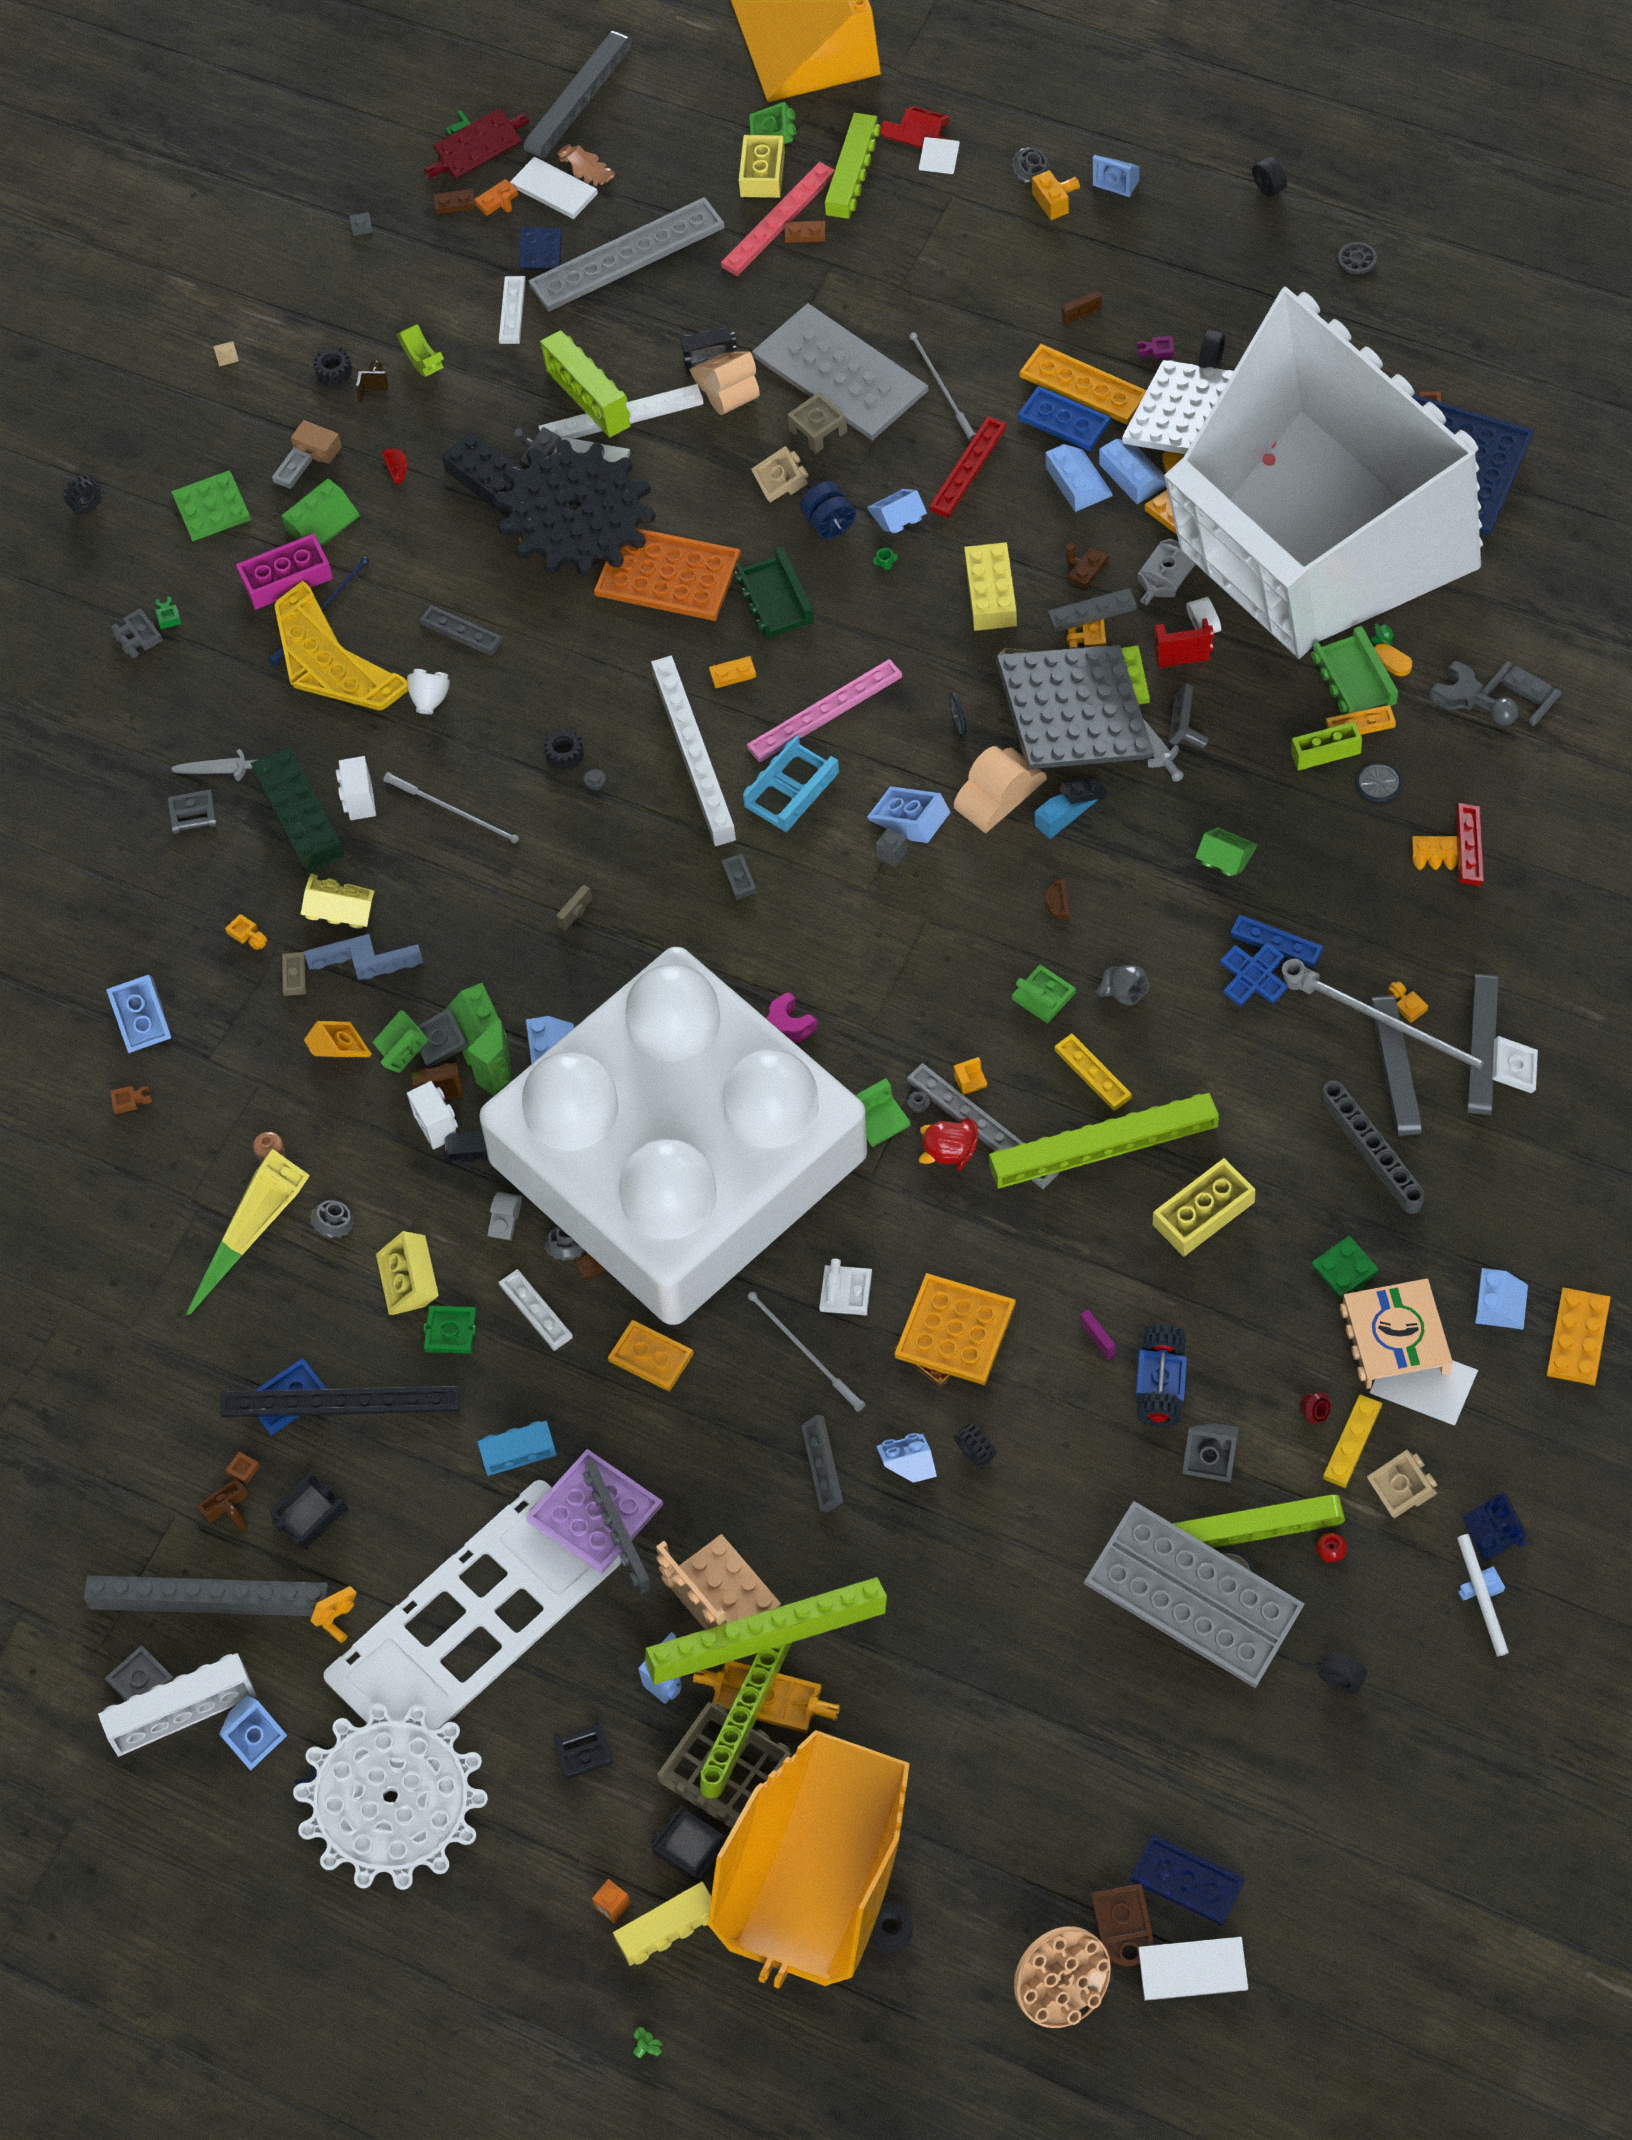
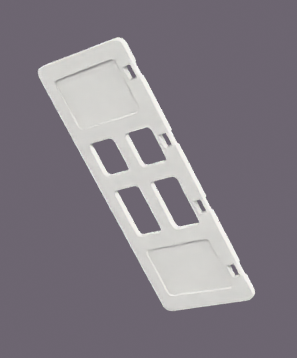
M537 1480L465 1543V1546L455 1555L453 1554L415 1588L404 1601L395 1606L354 1643L344 1655L334 1661L324 1671L325 1682L366 1724L369 1721V1709L374 1704H383L387 1708L389 1717L395 1721L404 1719L409 1708L413 1705H421L426 1710V1727L430 1730H438L453 1719L621 1564L620 1555L601 1574L526 1521V1516L551 1490V1487L545 1481ZM522 1501H525L528 1506L518 1514L514 1509ZM469 1550L473 1555L466 1562L462 1563L459 1558ZM488 1554L508 1574L489 1593L480 1598L459 1577L482 1555ZM519 1589H524L544 1609L524 1629L515 1633L495 1614V1611ZM446 1591L466 1610V1613L429 1647H424L405 1628V1625L441 1592ZM414 1601L417 1606L406 1614L403 1609L410 1602ZM481 1626L502 1645V1648L466 1682L461 1683L441 1664V1660L477 1627ZM357 1652L360 1657L353 1664L349 1665L346 1660Z

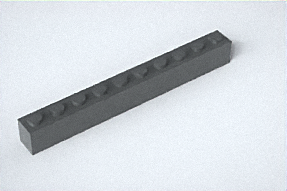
M87 1575L84 1600L90 1609L312 1616L316 1604L330 1597L332 1592L328 1583Z

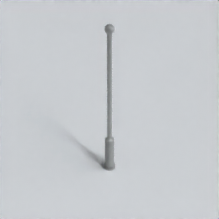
M912 332L909 338L914 341L954 409L955 417L965 432L967 440L971 442L976 433L972 430L964 414L955 405L917 340V334Z
M387 772L384 776L383 781L386 783H390L413 795L418 794L509 838L512 843L519 841L517 835L508 834L418 790V787L392 775L390 772Z
M750 1292L748 1299L754 1301L833 1382L832 1385L850 1402L857 1412L861 1411L865 1406V1402L861 1401L839 1378H835L757 1298L755 1292Z

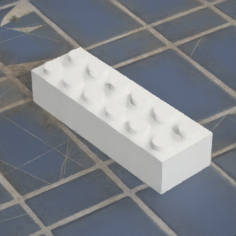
M238 1653L223 1656L220 1661L211 1665L200 1666L195 1672L188 1675L177 1676L170 1683L154 1686L147 1693L131 1696L122 1704L108 1706L98 1715L106 1737L119 1757L236 1706L246 1695L254 1698L256 1693Z

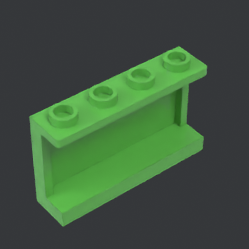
M1362 626L1354 628L1352 637L1323 647L1320 646L1319 642L1314 643L1313 652H1311L1314 664H1318L1320 667L1321 677L1324 681L1327 680L1332 697H1336L1342 714L1397 704L1398 690Z

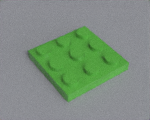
M230 470L171 491L192 542L251 520Z

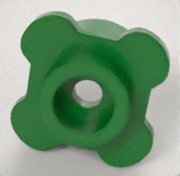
M882 548L878 550L876 557L873 558V564L880 565L885 570H889L892 568V563L897 561L898 556L892 550Z

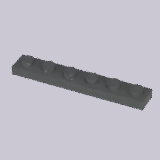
M594 1459L585 1462V1472L582 1473L587 1487L591 1486L594 1491L592 1498L595 1505L601 1506L603 1511L601 1513L604 1525L610 1526L612 1530L610 1536L614 1546L619 1545L620 1559L624 1567L628 1566L631 1571L629 1578L633 1587L638 1586L641 1594L650 1591L649 1577Z

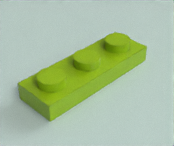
M1139 646L1121 648L1138 705L1150 703Z

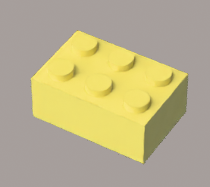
M744 135L739 173L740 197L780 198L785 157L783 136Z

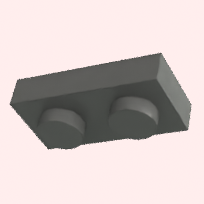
M743 854L721 860L722 867L736 900L757 894Z

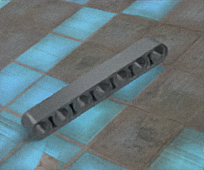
M1475 974L1470 1055L1484 1061L1481 1069L1469 1065L1467 1113L1491 1115L1492 1070L1494 1039L1496 1038L1498 975Z
M1395 995L1371 997V1007L1400 1020ZM1373 1018L1396 1135L1400 1137L1421 1134V1120L1403 1032Z
M1328 1081L1323 1087L1322 1103L1403 1210L1410 1214L1418 1213L1423 1207L1424 1191L1345 1087L1338 1081ZM1342 1111H1349L1350 1113L1345 1114ZM1355 1128H1362L1363 1131H1358ZM1369 1145H1374L1377 1148H1370ZM1387 1162V1163H1389L1390 1165L1385 1166V1165H1383V1164H1381V1163ZM1395 1180H1402L1403 1183H1397ZM1414 1197V1198H1416L1417 1200H1416V1201H1412V1200H1409L1408 1198Z

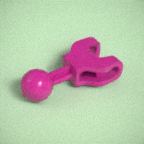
M785 993L772 1001L769 1008L770 1013L766 1019L793 1043H799L816 1031L818 1021L809 1014L800 1018L790 1017L789 1014L795 1009L796 1000L791 993Z

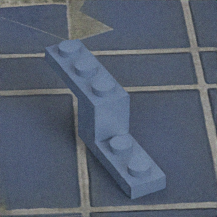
M369 934L304 951L309 970L321 969L327 965L343 963L352 959L358 980L371 979L380 974L393 973L396 970L407 967L412 968L423 963L418 944L375 956Z

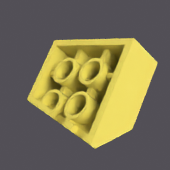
M310 874L305 888L301 915H306L305 918L310 920L327 919V922L331 924L343 922L348 923L353 928L367 927L374 896L373 890L351 884H345L344 887L339 886V883L336 882L337 880L328 878L321 881L317 879L318 875Z

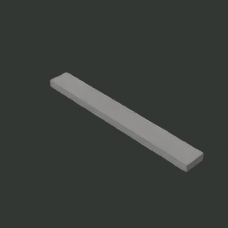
M922 1063L907 1077L908 1083L918 1091L927 1093L928 1099L957 1122L965 1118H972L978 1126L977 1137L994 1151L1013 1148L1023 1143L925 1064ZM1059 1172L1031 1180L1044 1189Z

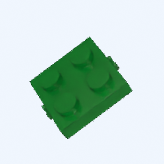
M1350 1236L1334 1247L1332 1246L1330 1250H1326L1323 1255L1312 1262V1267L1341 1300H1343L1344 1294L1352 1293L1356 1289L1358 1291L1362 1290L1366 1282L1379 1274V1269Z
M429 1306L427 1323H424V1333H426L424 1342L425 1352L472 1354L474 1335H476L475 1329L477 1328L475 1325L476 1307Z

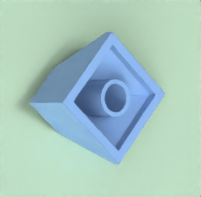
M1094 155L1093 186L1130 197L1139 182L1140 167L1124 161Z
M246 1695L228 1713L219 1734L249 1770H252L287 1736L258 1700L249 1695Z

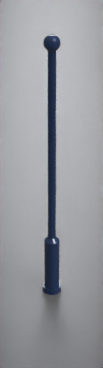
M364 556L361 558L360 564L349 574V576L320 606L321 611L343 589V587L353 578V576L363 567V565H367L369 563L368 557ZM283 645L268 659L274 666H277L284 657Z

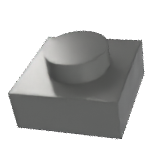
M369 212L349 216L353 236L373 232Z

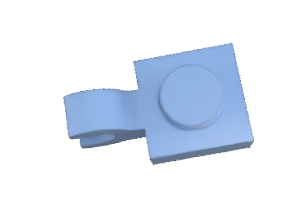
M1494 1566L1481 1571L1490 1597L1504 1592L1505 1586ZM1472 1581L1461 1585V1590L1458 1591L1463 1601L1476 1595Z

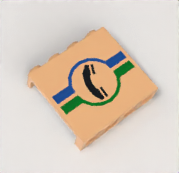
M1428 1278L1344 1294L1343 1304H1340V1312L1342 1318L1347 1319V1337L1353 1340V1358L1359 1361L1358 1376L1360 1381H1364L1366 1389L1371 1388L1372 1380L1425 1369L1439 1367L1441 1375L1451 1373L1453 1361Z

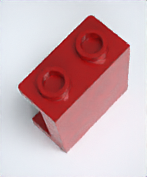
M1207 618L1202 619V629L1166 634L1164 624L1155 625V655L1159 668L1210 660V651H1213L1212 638H1214L1213 626L1208 625Z

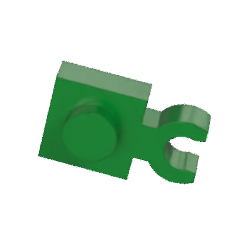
M167 597L166 603H160L159 599H156L157 609L155 612L160 629L181 624L177 607L172 604L171 597Z

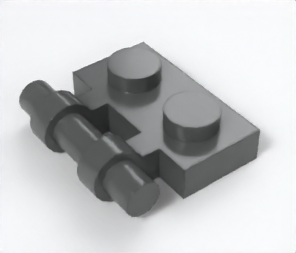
M141 608L122 618L125 624L122 627H119L118 624H114L111 627L114 638L121 642L123 645L122 649L132 658H136L139 655L136 648L140 645L146 651L163 641L160 633ZM132 633L134 638L129 640L127 638V635Z

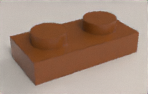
M825 221L785 222V243L826 241Z

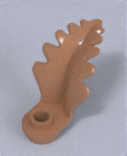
M568 144L557 153L560 162L571 163L574 177L577 179L584 177V183L586 184L593 180L594 186H597L598 183L603 185L604 182H608L615 176L614 171H611L610 168H605V163L597 162L599 160L597 155L584 151L579 145L572 147Z

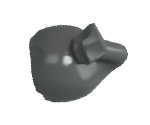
M1124 965L1110 967L1104 971L1102 982L1095 993L1099 997L1113 996L1119 1003L1131 1006L1135 1005L1148 992L1150 988L1149 980L1145 971L1139 966Z

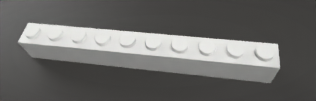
M672 656L651 661L656 685L715 846L735 841V830L674 660Z

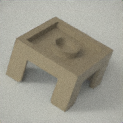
M820 392L787 414L789 431L797 435L798 428L808 437L809 448L815 454L824 448L823 437L836 428H838L839 436L847 432L846 415Z

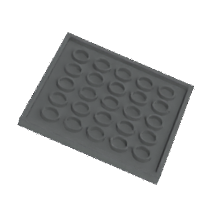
M1120 645L997 655L995 659L1028 769L1152 759L1154 752Z

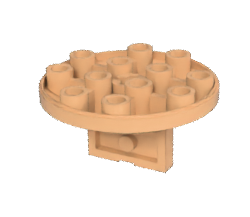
M1060 1927L1036 1939L1020 1959L1014 1978L1015 1998L1023 2013L1033 2022L1049 2028L1075 2025L1101 2004L1109 1984L1111 1966L1105 1946L1092 1933L1079 1927ZM1088 2005L1090 2009L1081 2016L1079 2010Z

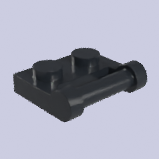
M600 1722L593 1724V1727L562 1738L560 1736L553 1738L566 1780L613 1764ZM597 1736V1741L564 1751V1747Z

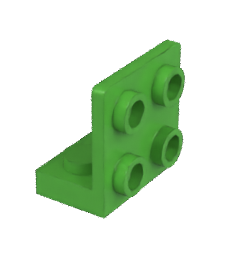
M400 1010L375 1038L373 1044L384 1056L381 1064L387 1069L400 1073L429 1039L406 1012Z
M886 1078L855 1095L862 1101L865 1107L866 1138L872 1147L911 1125L909 1119L892 1097L891 1084Z

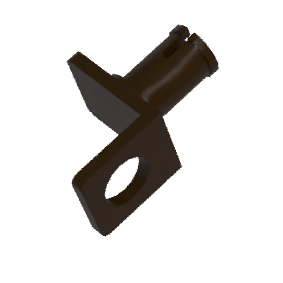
M372 361L369 365V371H359L356 383L358 402H362L364 389H388L387 373L381 371L383 366L380 362L376 361L374 367V361Z

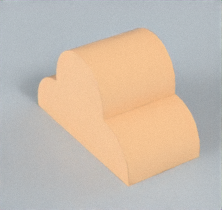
M723 352L689 369L695 382L702 391L706 392L710 403L720 415L758 398L760 395L758 383L754 376L756 374V366L751 352Z
M992 746L986 749L972 765L969 772V780L960 789L955 798L954 809L984 833H987L1045 782L1047 776L1040 769H1028L1024 756L1015 749L1007 748L1002 751L997 746Z

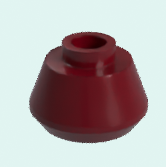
M1325 1393L1307 1394L1300 1402V1412L1311 1424L1317 1425L1322 1423L1330 1414L1331 1403Z

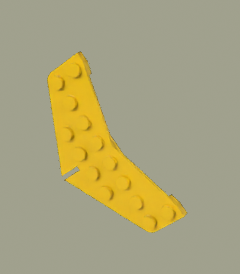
M301 581L276 601L275 611L290 683L291 685L293 684L294 688L375 710H384L408 691L407 680L402 676L387 672L345 650L338 643L310 586L304 581Z

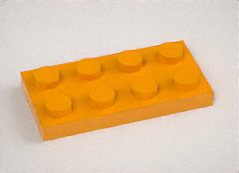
M1569 1288L1562 1289L1547 1376L1595 1385L1610 1296Z

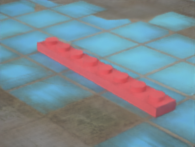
M819 161L721 262V267L738 276L785 228V222H791L832 180L835 170Z

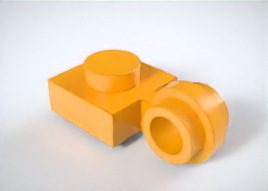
M241 914L225 928L228 935L242 944L249 938L248 942L255 950L262 949L266 945L267 938L257 931L256 924Z
M1392 982L1387 989L1388 995H1395V998L1399 1000L1397 1002L1398 1011L1410 1023L1428 1011V1005L1414 991L1407 996L1404 994L1406 993V988L1401 982Z

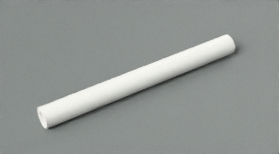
M1469 1534L1459 1536L1457 1540L1497 1657L1506 1655L1509 1652Z

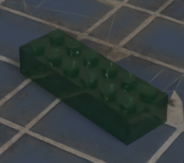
M291 746L250 763L254 776L304 874L345 857L341 843Z

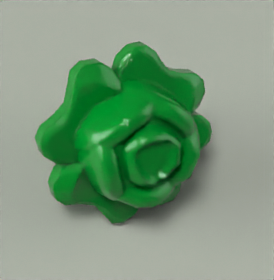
M1376 623V635L1371 638L1374 645L1382 642L1391 646L1392 638L1394 637L1392 629L1386 624L1380 626Z

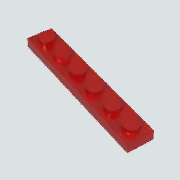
M987 416L930 504L931 512L946 518L950 517L1006 430V423Z

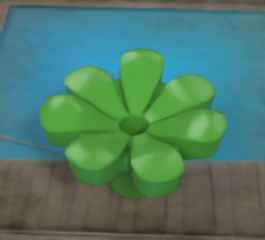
M642 2027L635 2031L633 2035L638 2041V2046L634 2049L633 2053L637 2057L641 2058L645 2052L655 2056L662 2053L660 2049L662 2043L659 2040H652L653 2036Z

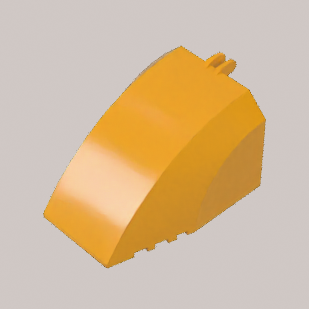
M815 1730L797 1747V1752L791 1758L787 1757L777 1771L773 1770L768 1775L767 1781L764 1784L760 1783L754 1789L717 1855L708 1926L729 1951L764 1964L759 1976V1982L765 1983L773 1967L780 1969L774 1979V1987L778 1989L783 1984L788 1973L823 1986L853 1977L875 1925L893 1868L900 1837L910 1763Z

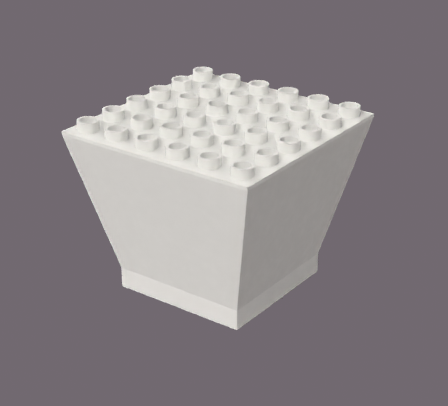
M1285 286L1277 296L1184 458L1170 469L1164 477L1180 549L1300 659L1313 647L1314 643L1478 570L1481 567L1480 548L1483 546V542L1479 536V529L1482 528V524L1478 517L1481 505L1477 497L1480 486L1476 477V472L1479 471L1475 458V453L1478 451L1476 442L1463 430H1459L1454 435L1443 425L1446 423L1445 416L1433 403L1427 402L1424 406H1421L1413 399L1414 390L1401 375L1396 374L1394 377L1389 378L1381 371L1380 368L1383 367V364L1373 350L1366 346L1360 351L1349 342L1351 335L1341 322L1333 319L1328 324L1318 315L1320 312L1318 304L1309 294L1302 292L1296 296ZM1276 441V446L1274 448H1271V446ZM1270 453L1275 456L1276 459L1273 465L1267 466L1263 463V456Z

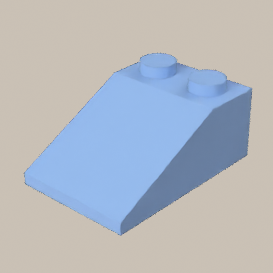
M890 786L867 818L886 829L889 828L905 836L906 839L928 843L950 814V810L940 793Z
M146 975L106 989L128 1053L171 1039L152 976Z

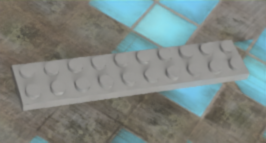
M703 197L528 280L529 286L549 312L724 229V222L707 199Z

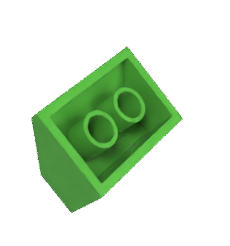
M327 479L282 515L286 531L298 540L314 533L322 547L360 515L343 490L330 479Z
M483 983L462 990L445 1008V1010L450 1008L469 1047L499 1019ZM505 1033V1037H506L508 1049H510L509 1043H508V1039H507V1035H506V1033ZM469 1047L462 1050L468 1066L471 1065L467 1052Z
M497 1019L467 1049L476 1084L492 1096H495L511 1082L510 1053L502 1022L500 1019Z

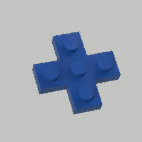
M1268 942L1253 958L1234 945L1220 961L1223 967L1236 976L1224 989L1223 994L1239 1007H1242L1256 991L1274 1005L1288 989L1287 984L1272 974L1284 960L1285 955Z

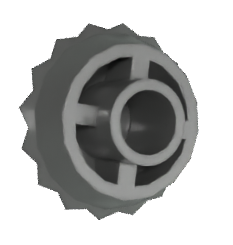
M1027 147L1015 153L1011 166L1014 168V173L1017 174L1018 179H1023L1025 183H1032V177L1048 171L1050 164L1042 151L1037 148Z
M328 1200L311 1210V1225L322 1236L340 1238L342 1235H348V1232L353 1230L352 1226L355 1224L353 1215L348 1207L341 1202Z
M559 1226L553 1228L543 1242V1250L547 1251L548 1256H553L554 1259H561L563 1261L567 1259L573 1260L575 1257H581V1254L586 1252Z

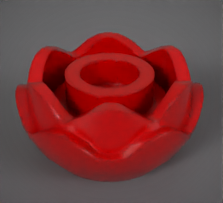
M1335 1533L1322 1535L1316 1544V1552L1325 1562L1340 1561L1344 1558L1347 1551L1345 1540Z

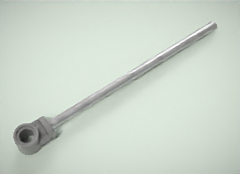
M1290 959L1283 964V979L1289 989H1300L1308 994L1317 990L1477 1069L1482 1068L1484 1061L1320 982V975L1306 968L1302 961Z

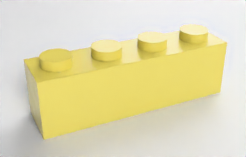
M700 1882L614 1931L615 1941L630 1966L634 1963L636 1965L641 1964L655 1951L661 1952L666 1950L674 1940L690 1936L694 1929L701 1925L707 1926L711 1895L704 1883Z

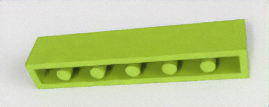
M860 113L853 114L825 200L826 215L849 219L851 212L855 211L856 197L860 196L861 181H865L866 166H869L871 162L870 153L871 151L874 152L875 138L879 137L880 134L877 116Z

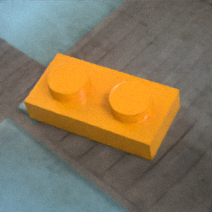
M750 656L709 667L715 689L756 678V672Z

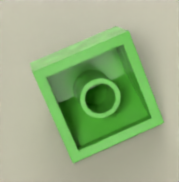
M1217 827L1204 833L1195 858L1201 860V864L1207 867L1215 866L1220 868L1222 873L1234 876L1244 870L1258 844Z

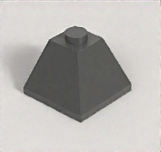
M1217 1423L1189 1427L1182 1474L1231 1482L1240 1427Z

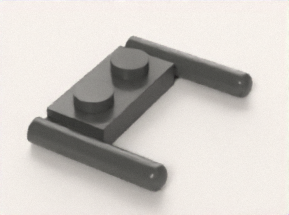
M1509 661L1502 666L1482 690L1483 694L1489 696L1499 683L1503 682L1504 686L1539 705L1540 707L1528 721L1532 726H1535L1561 696L1560 690L1553 689V686L1516 665L1513 666Z

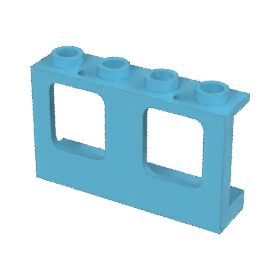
M796 735L792 741H788L785 744L783 751L771 760L767 769L759 773L756 781L745 789L743 793L745 808L787 832L839 773L838 760L831 756L826 761L800 745L799 736ZM794 757H799L818 769L813 777L804 785L782 773L783 769ZM768 787H773L792 799L778 815L773 814L755 802Z

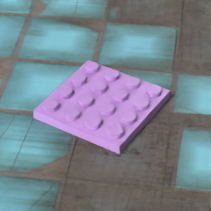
M587 1449L526 1516V1521L603 1574L619 1556L621 1550L619 1545L614 1546L612 1542L610 1526L604 1525L601 1517L603 1512L601 1506H596L592 1498V1493L594 1492L592 1487H587L582 1475L585 1472V1462L594 1459L631 1541L663 1506V1501Z

